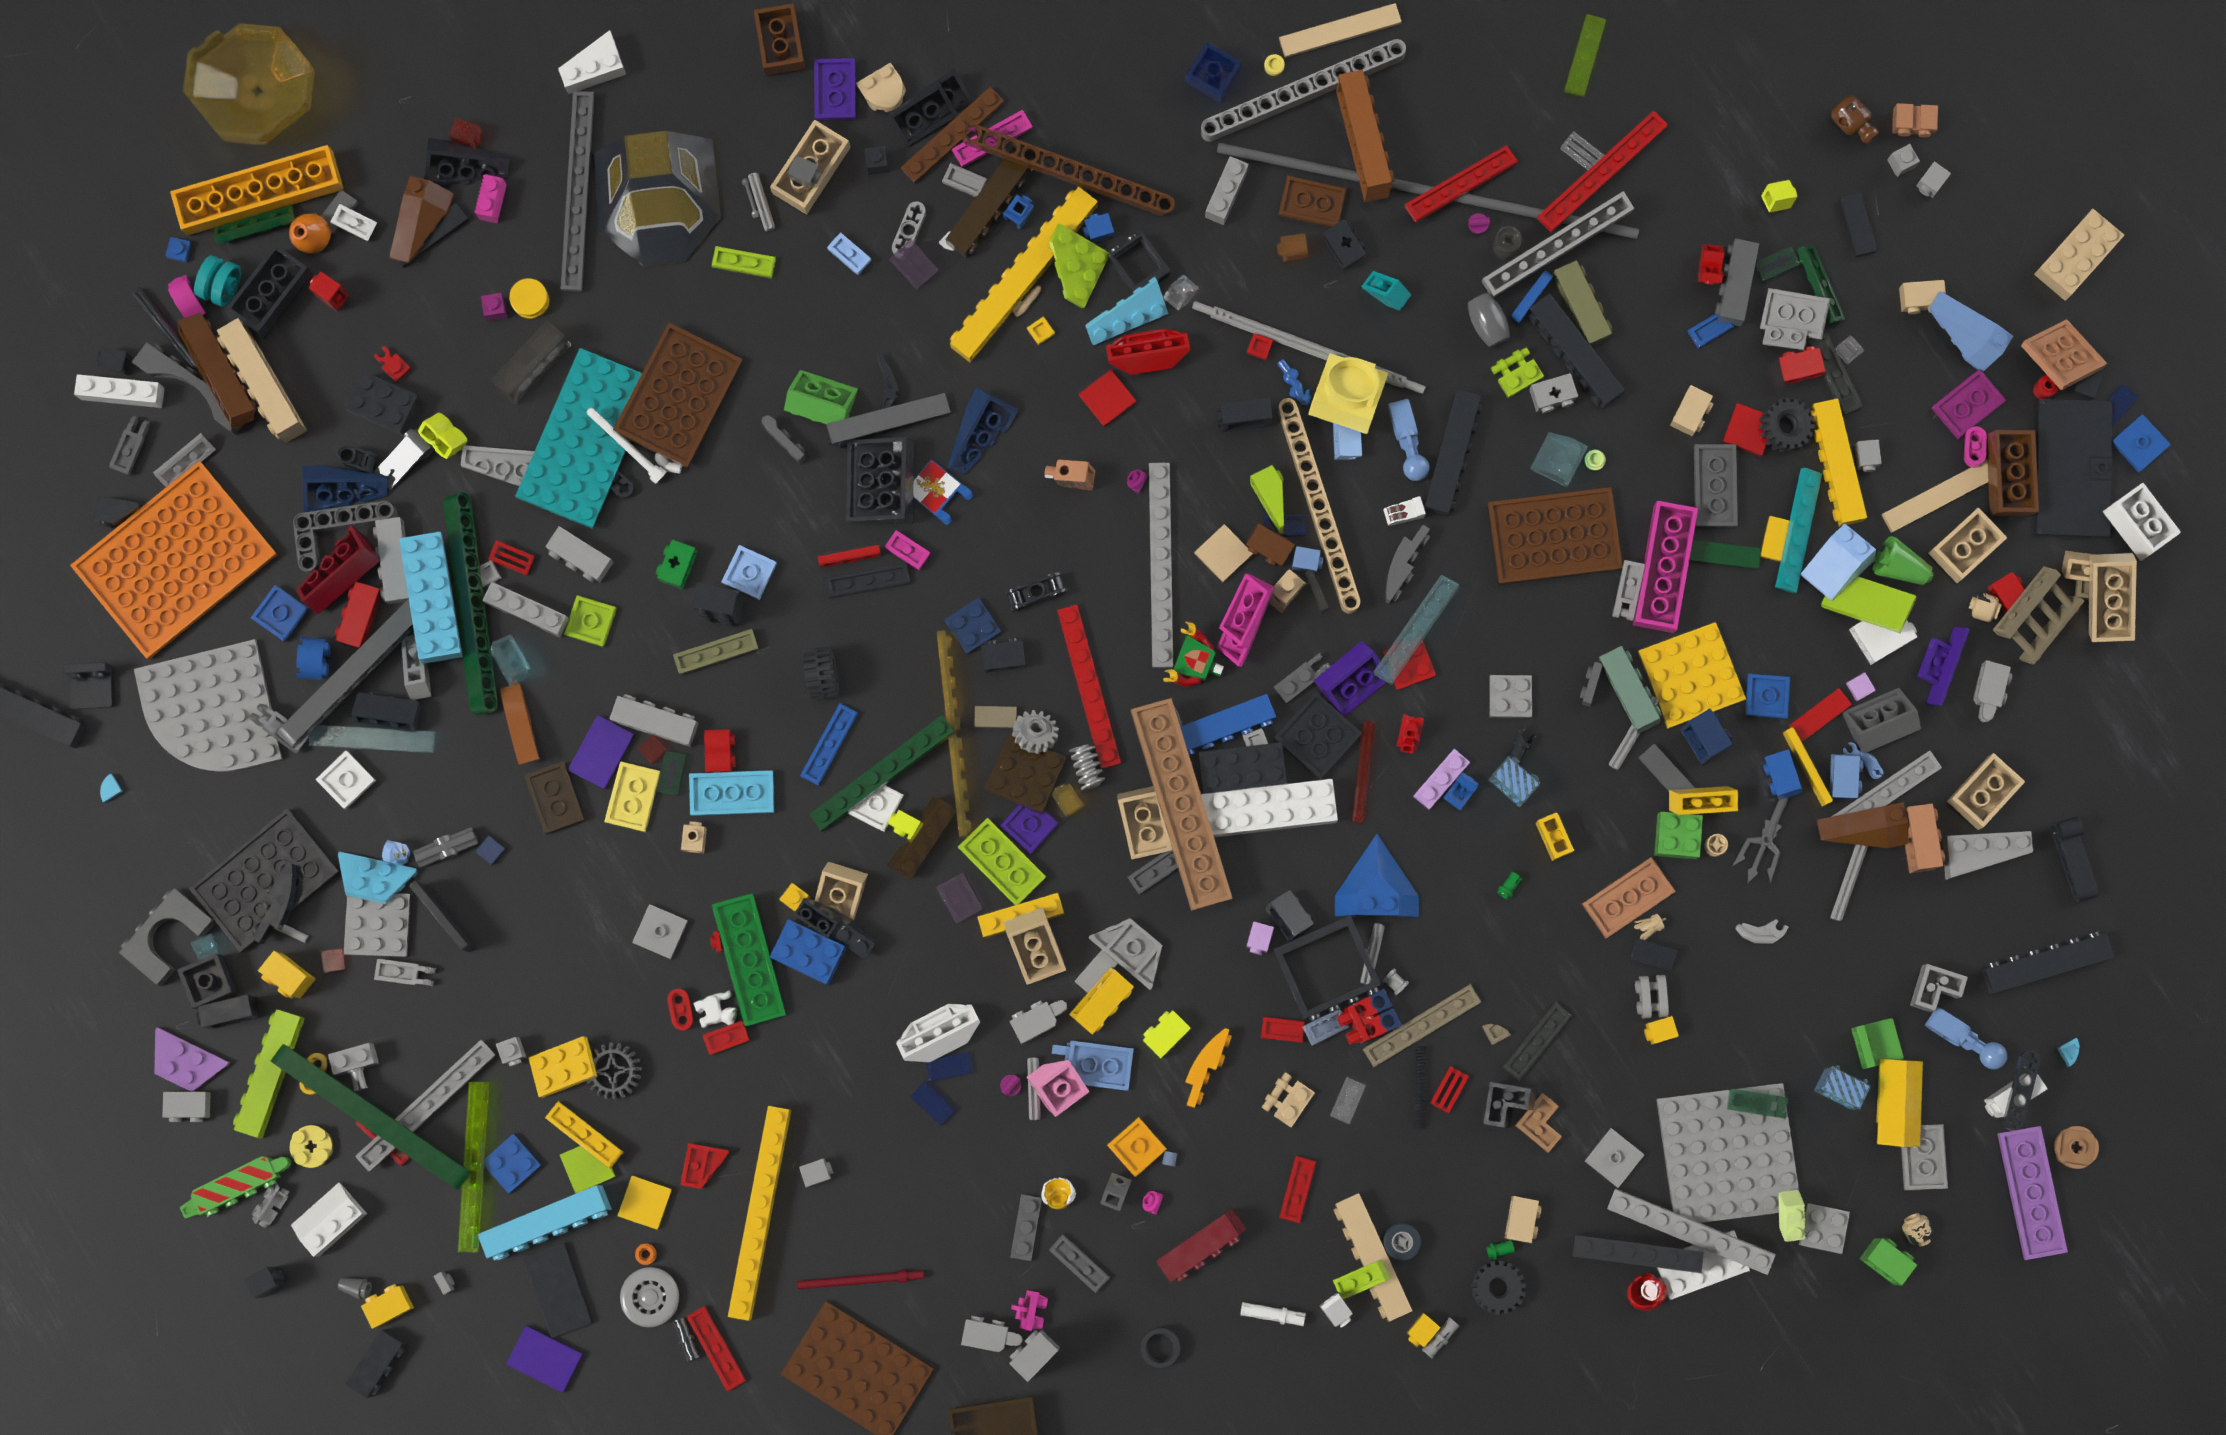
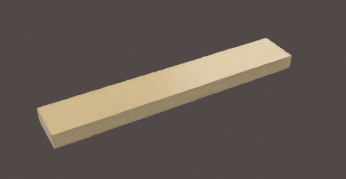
M1396 3L1285 35L1279 37L1284 57L1287 58L1400 25L1401 19Z
M1987 459L1982 466L1978 468L1971 467L1883 513L1882 517L1890 532L1892 533L1988 483Z

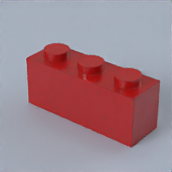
M355 582V585L351 586L348 598L350 600L348 606L343 608V620L341 626L338 625L335 637H337L336 641L340 644L359 649L368 639L381 601V593L378 588Z

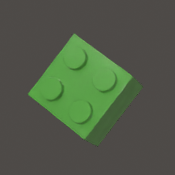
M1660 812L1657 814L1654 856L1698 859L1700 857L1703 816L1692 814L1678 815L1670 812Z
M1874 1238L1859 1259L1893 1285H1903L1917 1266L1913 1262L1914 1257L1906 1251L1901 1252L1897 1250V1245L1889 1238Z

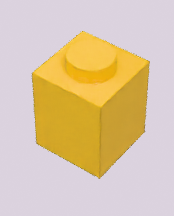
M791 883L779 900L793 911H796L804 898L810 899L811 897Z
M1672 1016L1646 1024V1029H1644L1647 1041H1651L1652 1045L1679 1036Z
M1422 1313L1407 1331V1334L1410 1335L1408 1340L1417 1348L1419 1345L1425 1347L1441 1327Z

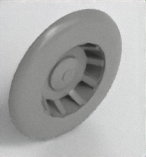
M654 1267L639 1269L625 1280L621 1288V1307L627 1318L639 1326L656 1327L662 1325L677 1310L679 1304L677 1284L667 1272ZM649 1280L650 1284L645 1285L644 1281ZM654 1281L659 1283L658 1286L654 1285ZM639 1285H641L642 1288L640 1290H637L636 1288ZM634 1293L638 1294L637 1299H634ZM664 1295H666V1301H663ZM636 1302L639 1303V1305H640L639 1308H637V1306H636V1304H635ZM661 1304H663L664 1306H663L662 1309L660 1310V1309H659V1306H660ZM644 1308L647 1312L643 1313L641 1310ZM655 1309L656 1313L651 1314V1310Z

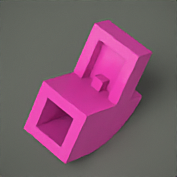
M186 275L176 278L168 284V291L184 318L198 313H202V315L206 313L202 302L195 296L191 282Z

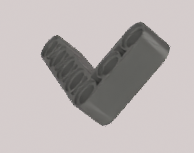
M379 501L297 514L293 520L299 568L306 574H310L313 569H319L321 561L318 533L345 530L350 525L355 528L376 525V520L397 518V509L388 501ZM385 508H391L388 516H382V511ZM364 511H370L369 518L362 519ZM344 514H350L347 522H341ZM324 517H329L328 524L321 525V520ZM303 520H309L306 528L300 527ZM306 540H311L310 547L304 549L303 543ZM308 560H313V566L309 569H306V562Z

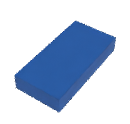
M1714 314L1687 332L1699 349L1734 327L1733 324L1717 322L1718 315Z

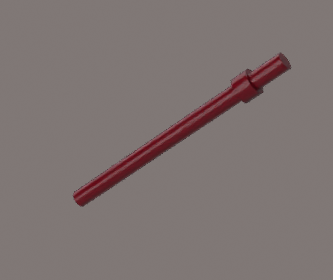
M898 1270V1273L797 1281V1290L894 1281L907 1283L908 1280L924 1279V1270L910 1272Z

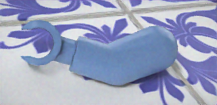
M1852 742L1848 743L1852 747L1851 753L1846 748H1843L1844 754L1860 756V760H1863L1869 775L1873 779L1882 777L1883 769L1873 755L1858 750L1856 744Z

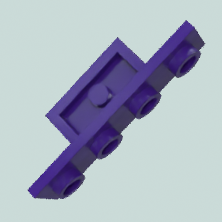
M1954 627L1948 644L1937 638H1931L1917 676L1933 684L1926 702L1927 705L1942 706L1970 629Z

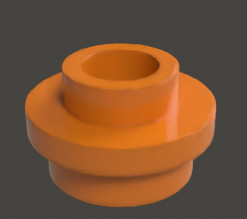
M641 1244L635 1252L636 1260L643 1265L653 1263L657 1256L656 1249L651 1244ZM648 1250L650 1256L644 1258L642 1255L643 1251Z

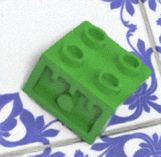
M1892 1018L1851 1028L1862 1069L1880 1065V1059L1901 1060L1904 1058Z

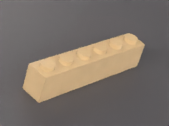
M1358 1193L1336 1203V1208L1333 1211L1337 1220H1342L1345 1225L1342 1231L1347 1241L1351 1239L1354 1245L1351 1250L1355 1259H1360L1363 1267L1382 1259L1391 1278L1369 1288L1373 1299L1378 1298L1381 1306L1378 1307L1382 1319L1387 1318L1388 1321H1392L1411 1312L1410 1304L1360 1194Z

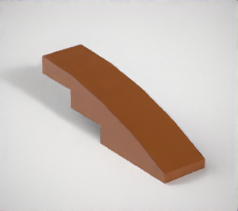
M518 683L501 688L502 702L519 766L540 760L521 684Z

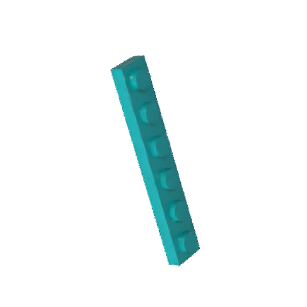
M1801 468L1775 585L1776 588L1790 593H1797L1822 473L1808 468Z

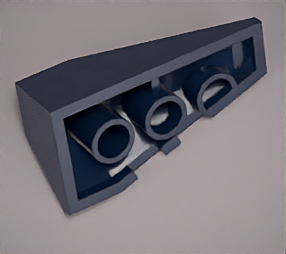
M302 466L303 513L350 506V504L355 502H367L387 496V476L329 466Z

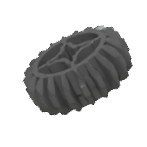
M609 1043V1050H607L605 1045H601L602 1052L595 1049L594 1053L597 1057L592 1056L597 1077L586 1082L587 1084L594 1082L590 1089L595 1091L599 1088L597 1095L601 1096L605 1092V1099H609L611 1093L614 1100H617L618 1093L622 1098H625L624 1090L631 1094L633 1090L629 1086L638 1087V1083L634 1082V1078L641 1079L640 1075H636V1071H642V1067H635V1064H638L640 1059L632 1060L636 1053L633 1051L628 1055L630 1050L628 1046L621 1051V1043L617 1044L616 1049L614 1048V1043ZM615 1054L622 1055L627 1060L629 1067H620ZM609 1055L607 1066L597 1069L600 1061ZM613 1065H615L614 1068L623 1070L616 1072L614 1077H611L612 1074L605 1072L611 1070ZM629 1073L627 1081L618 1087L620 1076ZM598 1076H607L611 1089L603 1086Z

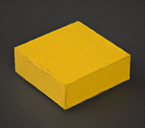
M1044 316L1027 327L1028 332L1038 346L1055 335L1054 330Z

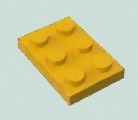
M585 1036L529 1057L538 1097L540 1098L597 1077L588 1039Z

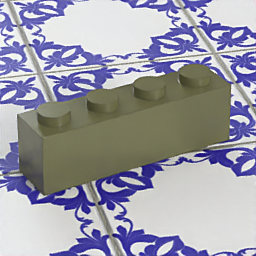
M1576 260L1554 270L1553 278L1579 332L1590 346L1609 339L1612 334L1611 331H1613L1612 325L1608 319L1605 320L1602 314L1604 313L1602 304L1596 301L1594 297L1595 290L1592 284H1588L1585 279L1586 272L1582 265L1579 266Z

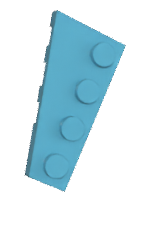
M1155 277L1150 279V283L1143 288L1139 287L1133 291L1134 294L1126 300L1122 299L1117 302V306L1110 311L1106 310L1085 325L1093 345L1168 314Z

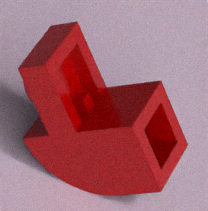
M1702 244L1698 282H1705L1707 284L1722 283L1723 246Z

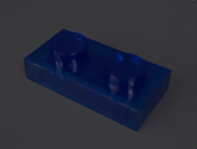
M925 1081L910 1096L941 1126L956 1111Z

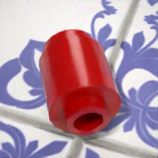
M2049 376L2040 378L2033 387V393L2038 399H2049L2058 390V386Z

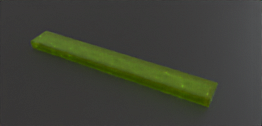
M469 1082L463 1167L469 1170L471 1174L462 1186L458 1252L478 1253L479 1237L477 1234L480 1231L489 1082Z

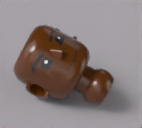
M1853 95L1844 98L1831 112L1832 120L1844 133L1850 136L1858 133L1865 144H1869L1879 134L1878 129L1868 123L1872 118V113Z

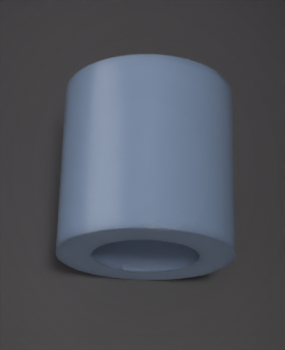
M1165 1151L1162 1164L1175 1167L1177 1153Z

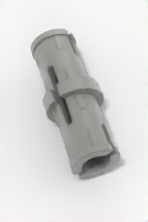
M1449 1317L1422 1350L1429 1357L1433 1358L1438 1350L1448 1343L1447 1340L1460 1326Z

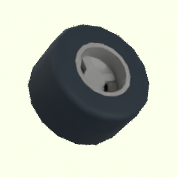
M1397 1223L1385 1231L1382 1245L1390 1258L1396 1261H1407L1418 1254L1421 1248V1238L1419 1232L1413 1226L1406 1223Z

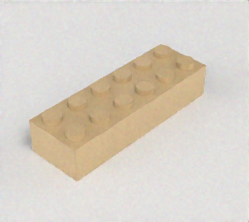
M237 318L218 329L217 332L220 337L217 339L220 345L230 353L227 357L239 371L237 374L241 381L250 388L247 391L252 400H255L260 405L257 409L261 416L267 422H270L267 426L271 433L278 440L282 439L287 443L306 432V427L248 327Z

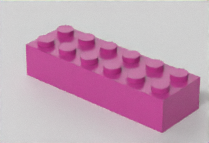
M1656 501L1654 504L1644 558L1645 568L1633 626L1674 633L1677 630L1698 508Z

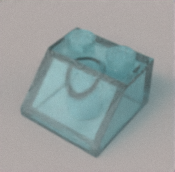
M1549 432L1530 469L1567 487L1588 446L1571 437Z

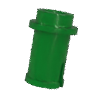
M1511 872L1504 884L1498 887L1499 891L1497 893L1508 900L1509 897L1513 896V891L1523 879L1518 874Z
M1511 1240L1494 1245L1490 1243V1246H1486L1489 1259L1494 1258L1496 1260L1499 1256L1515 1253Z

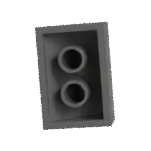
M1900 688L1842 712L1856 744L1863 753L1921 729L1917 709Z

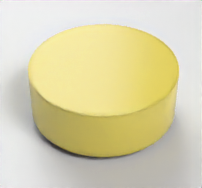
M1273 54L1266 58L1264 68L1267 74L1278 76L1284 71L1285 62L1281 56Z

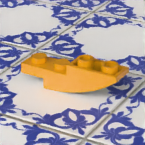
M1225 1028L1204 1047L1192 1065L1185 1082L1193 1085L1186 1106L1195 1108L1196 1104H1201L1204 1093L1200 1092L1202 1084L1207 1085L1210 1076L1207 1069L1216 1071L1217 1066L1222 1067L1225 1055H1222L1224 1047L1228 1048L1232 1037L1228 1035L1229 1029Z

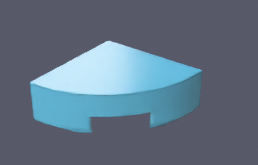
M109 774L101 785L100 795L104 803L123 792L112 774Z
M2077 1038L2057 1048L2067 1067L2074 1064L2078 1057L2080 1045Z

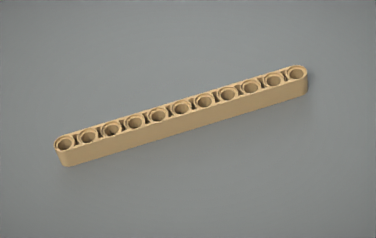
M1285 398L1279 403L1278 415L1340 606L1345 613L1353 614L1359 608L1360 597L1297 404L1293 399ZM1285 405H1289L1293 408V411L1287 414L1283 412L1282 408ZM1293 424L1297 425L1299 431L1292 433L1288 427ZM1297 444H1303L1306 449L1303 452H1297L1294 447ZM1309 463L1312 469L1307 472L1303 471L1301 465ZM1314 482L1318 485V489L1311 491L1307 488V484ZM1315 502H1322L1324 509L1316 510L1313 504ZM1328 521L1331 527L1328 530H1324L1320 527V523ZM1333 540L1336 542L1337 547L1329 549L1326 546V542ZM1334 560H1341L1343 567L1337 569L1333 567L1332 562ZM1341 579H1346L1349 581L1350 586L1348 588H1341L1338 582ZM1350 598L1355 600L1356 606L1353 608L1347 607L1345 600Z

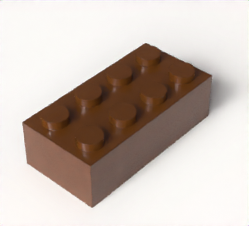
M1994 430L1987 434L1990 516L2030 517L2038 513L2035 430Z

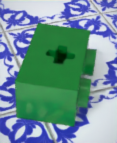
M675 540L667 544L663 553L665 556L663 564L659 563L656 570L658 580L683 590L698 552L696 548ZM678 561L680 565H675L673 568L671 563Z

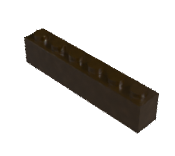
M1013 146V148H1012V149L1010 150V152H1009V153H1011V154L1014 153V152H1016V149H1015L1014 146ZM1032 152L1024 154L1027 160L1032 161L1035 159V155ZM1004 159L946 237V244L965 258L969 254L972 255L979 245L977 243L981 237L985 238L991 229L989 226L992 222H997L1001 217L1003 207L1005 205L1009 206L1012 202L1014 192L1024 186L1026 182L1025 177L1028 173L1032 174L1035 170Z

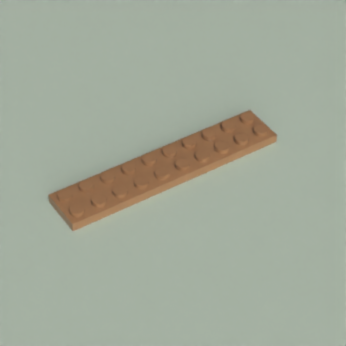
M1172 699L1131 709L1191 911L1231 900L1232 895Z

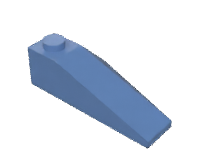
M1941 291L1938 292L1929 307L1937 322L1952 338V343L1957 345L1962 352L1964 360L1982 372L2003 354L2013 337L1996 323Z

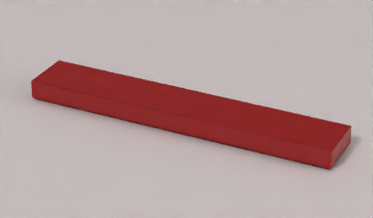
M1506 145L1405 204V208L1417 223L1517 165L1518 160Z

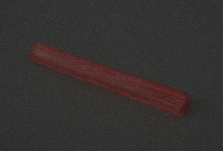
M1364 721L1352 818L1354 823L1364 822L1375 726L1373 721Z

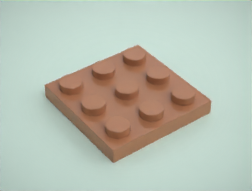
M2067 319L2025 340L2021 345L2060 390L2104 369L2107 364Z

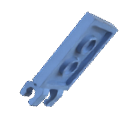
M1070 1041V1043H1067V1046H1052V1054L1065 1055V1061L1069 1060L1086 1086L1128 1091L1133 1048Z

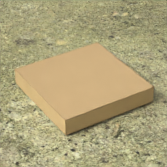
M1225 524L1194 552L1222 582H1225L1253 555Z

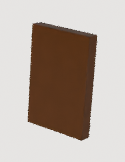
M1287 175L1278 216L1332 227L1340 222L1347 188Z

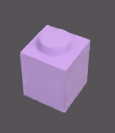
M1253 922L1247 943V948H1250L1251 953L1262 955V952L1267 953L1274 927Z

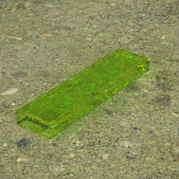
M1589 14L1586 15L1564 92L1584 97L1606 19Z

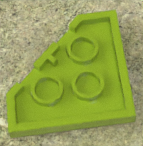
M1057 224L1049 245L1051 250H1053L1056 260L1054 263L1058 277L1062 281L1063 295L1065 299L1078 307L1085 308L1110 253L1064 225Z

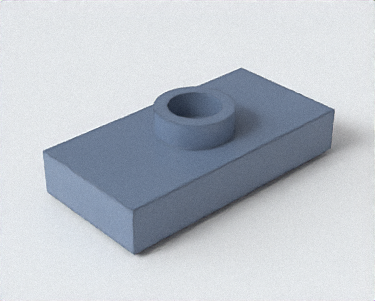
M1337 1009L1303 1026L1312 1046L1349 1028L1348 1024L1341 1027L1336 1018L1342 1013L1341 1009Z

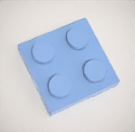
M739 545L721 582L760 600L777 562Z

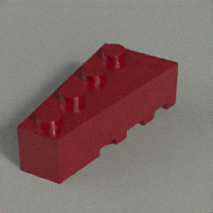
M352 525L347 529L349 533L343 540L339 538L334 544L337 546L329 556L325 555L319 569H313L296 590L302 602L317 614L327 608L329 604L380 561L367 537Z
M1230 1209L1156 1262L1170 1282L1175 1279L1180 1282L1189 1275L1187 1271L1192 1267L1197 1270L1206 1264L1204 1259L1208 1256H1211L1213 1259L1222 1253L1221 1247L1226 1244L1230 1247L1240 1240L1238 1236L1246 1228L1234 1210Z

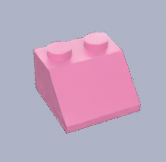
M1069 1060L1044 1064L1026 1077L1045 1107L1055 1117L1089 1092Z

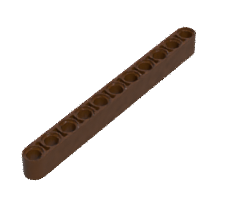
M969 124L963 130L962 140L970 147L1159 216L1169 215L1174 208L1175 203L1171 196L976 124ZM974 131L977 134V138L969 139L966 133ZM993 138L997 144L989 146L986 143V139ZM1005 146H1014L1016 152L1008 153L1005 150ZM1032 152L1035 155V159L1032 161L1027 160L1024 154ZM1051 159L1054 162V166L1051 168L1046 167L1044 160ZM1063 167H1072L1073 174H1065ZM1089 173L1093 180L1086 182L1082 175ZM1102 181H1110L1112 187L1105 189L1102 186ZM1121 188H1129L1131 190V195H1123L1121 193ZM1147 194L1150 197V202H1142L1140 195ZM1166 201L1169 204V209H1161L1159 202Z

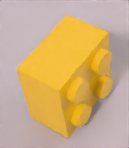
M273 951L258 970L263 974L261 978L270 985H277L279 987L277 991L291 999L293 997L300 999L315 981L312 975L285 954Z

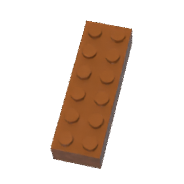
M1363 70L1339 74L1336 93L1364 202L1389 197L1390 190H1392V182H1394L1393 171L1388 169V152L1383 150L1384 136L1377 127L1380 125L1379 117L1373 111L1375 103L1373 95H1369L1368 92L1370 88L1368 76H1364Z

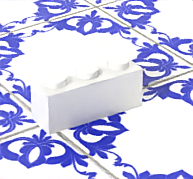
M610 30L558 68L568 94L626 75Z

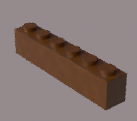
M202 313L178 320V333L230 428L253 421L256 406L252 399H248L245 385L239 383L237 371L234 367L231 368L226 351L222 352L221 345L217 339L218 336L213 335L211 332L212 327L209 320L204 319Z

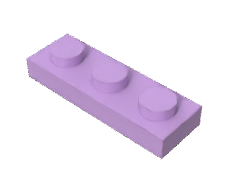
M1453 749L1413 797L1429 810L1470 762Z

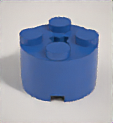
M300 637L299 640L303 644H298L296 668H300V673H296L297 678L323 680L324 677H328L329 665L326 663V657H330L331 644L326 642V639Z

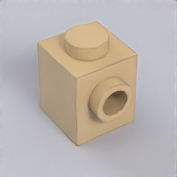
M689 822V825L683 826L681 844L683 852L704 854L707 829L702 826V823Z

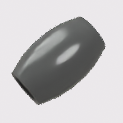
M1489 293L1482 294L1468 302L1469 316L1475 331L1489 347H1493L1510 338L1506 316L1500 305Z

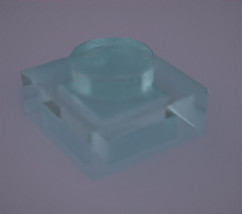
M212 933L191 941L198 961L215 953H220Z

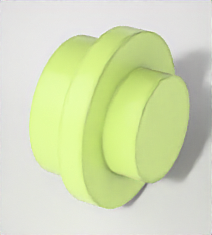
M1591 450L1585 456V464L1591 470H1600L1606 461L1605 455L1599 450Z

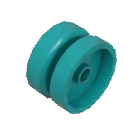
M209 255L198 271L194 285L195 296L205 301L211 299L213 304L226 307L238 289L241 267L232 262L224 263L222 258Z

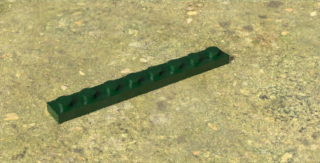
M941 715L810 813V817L819 830L824 832L956 732L947 719Z

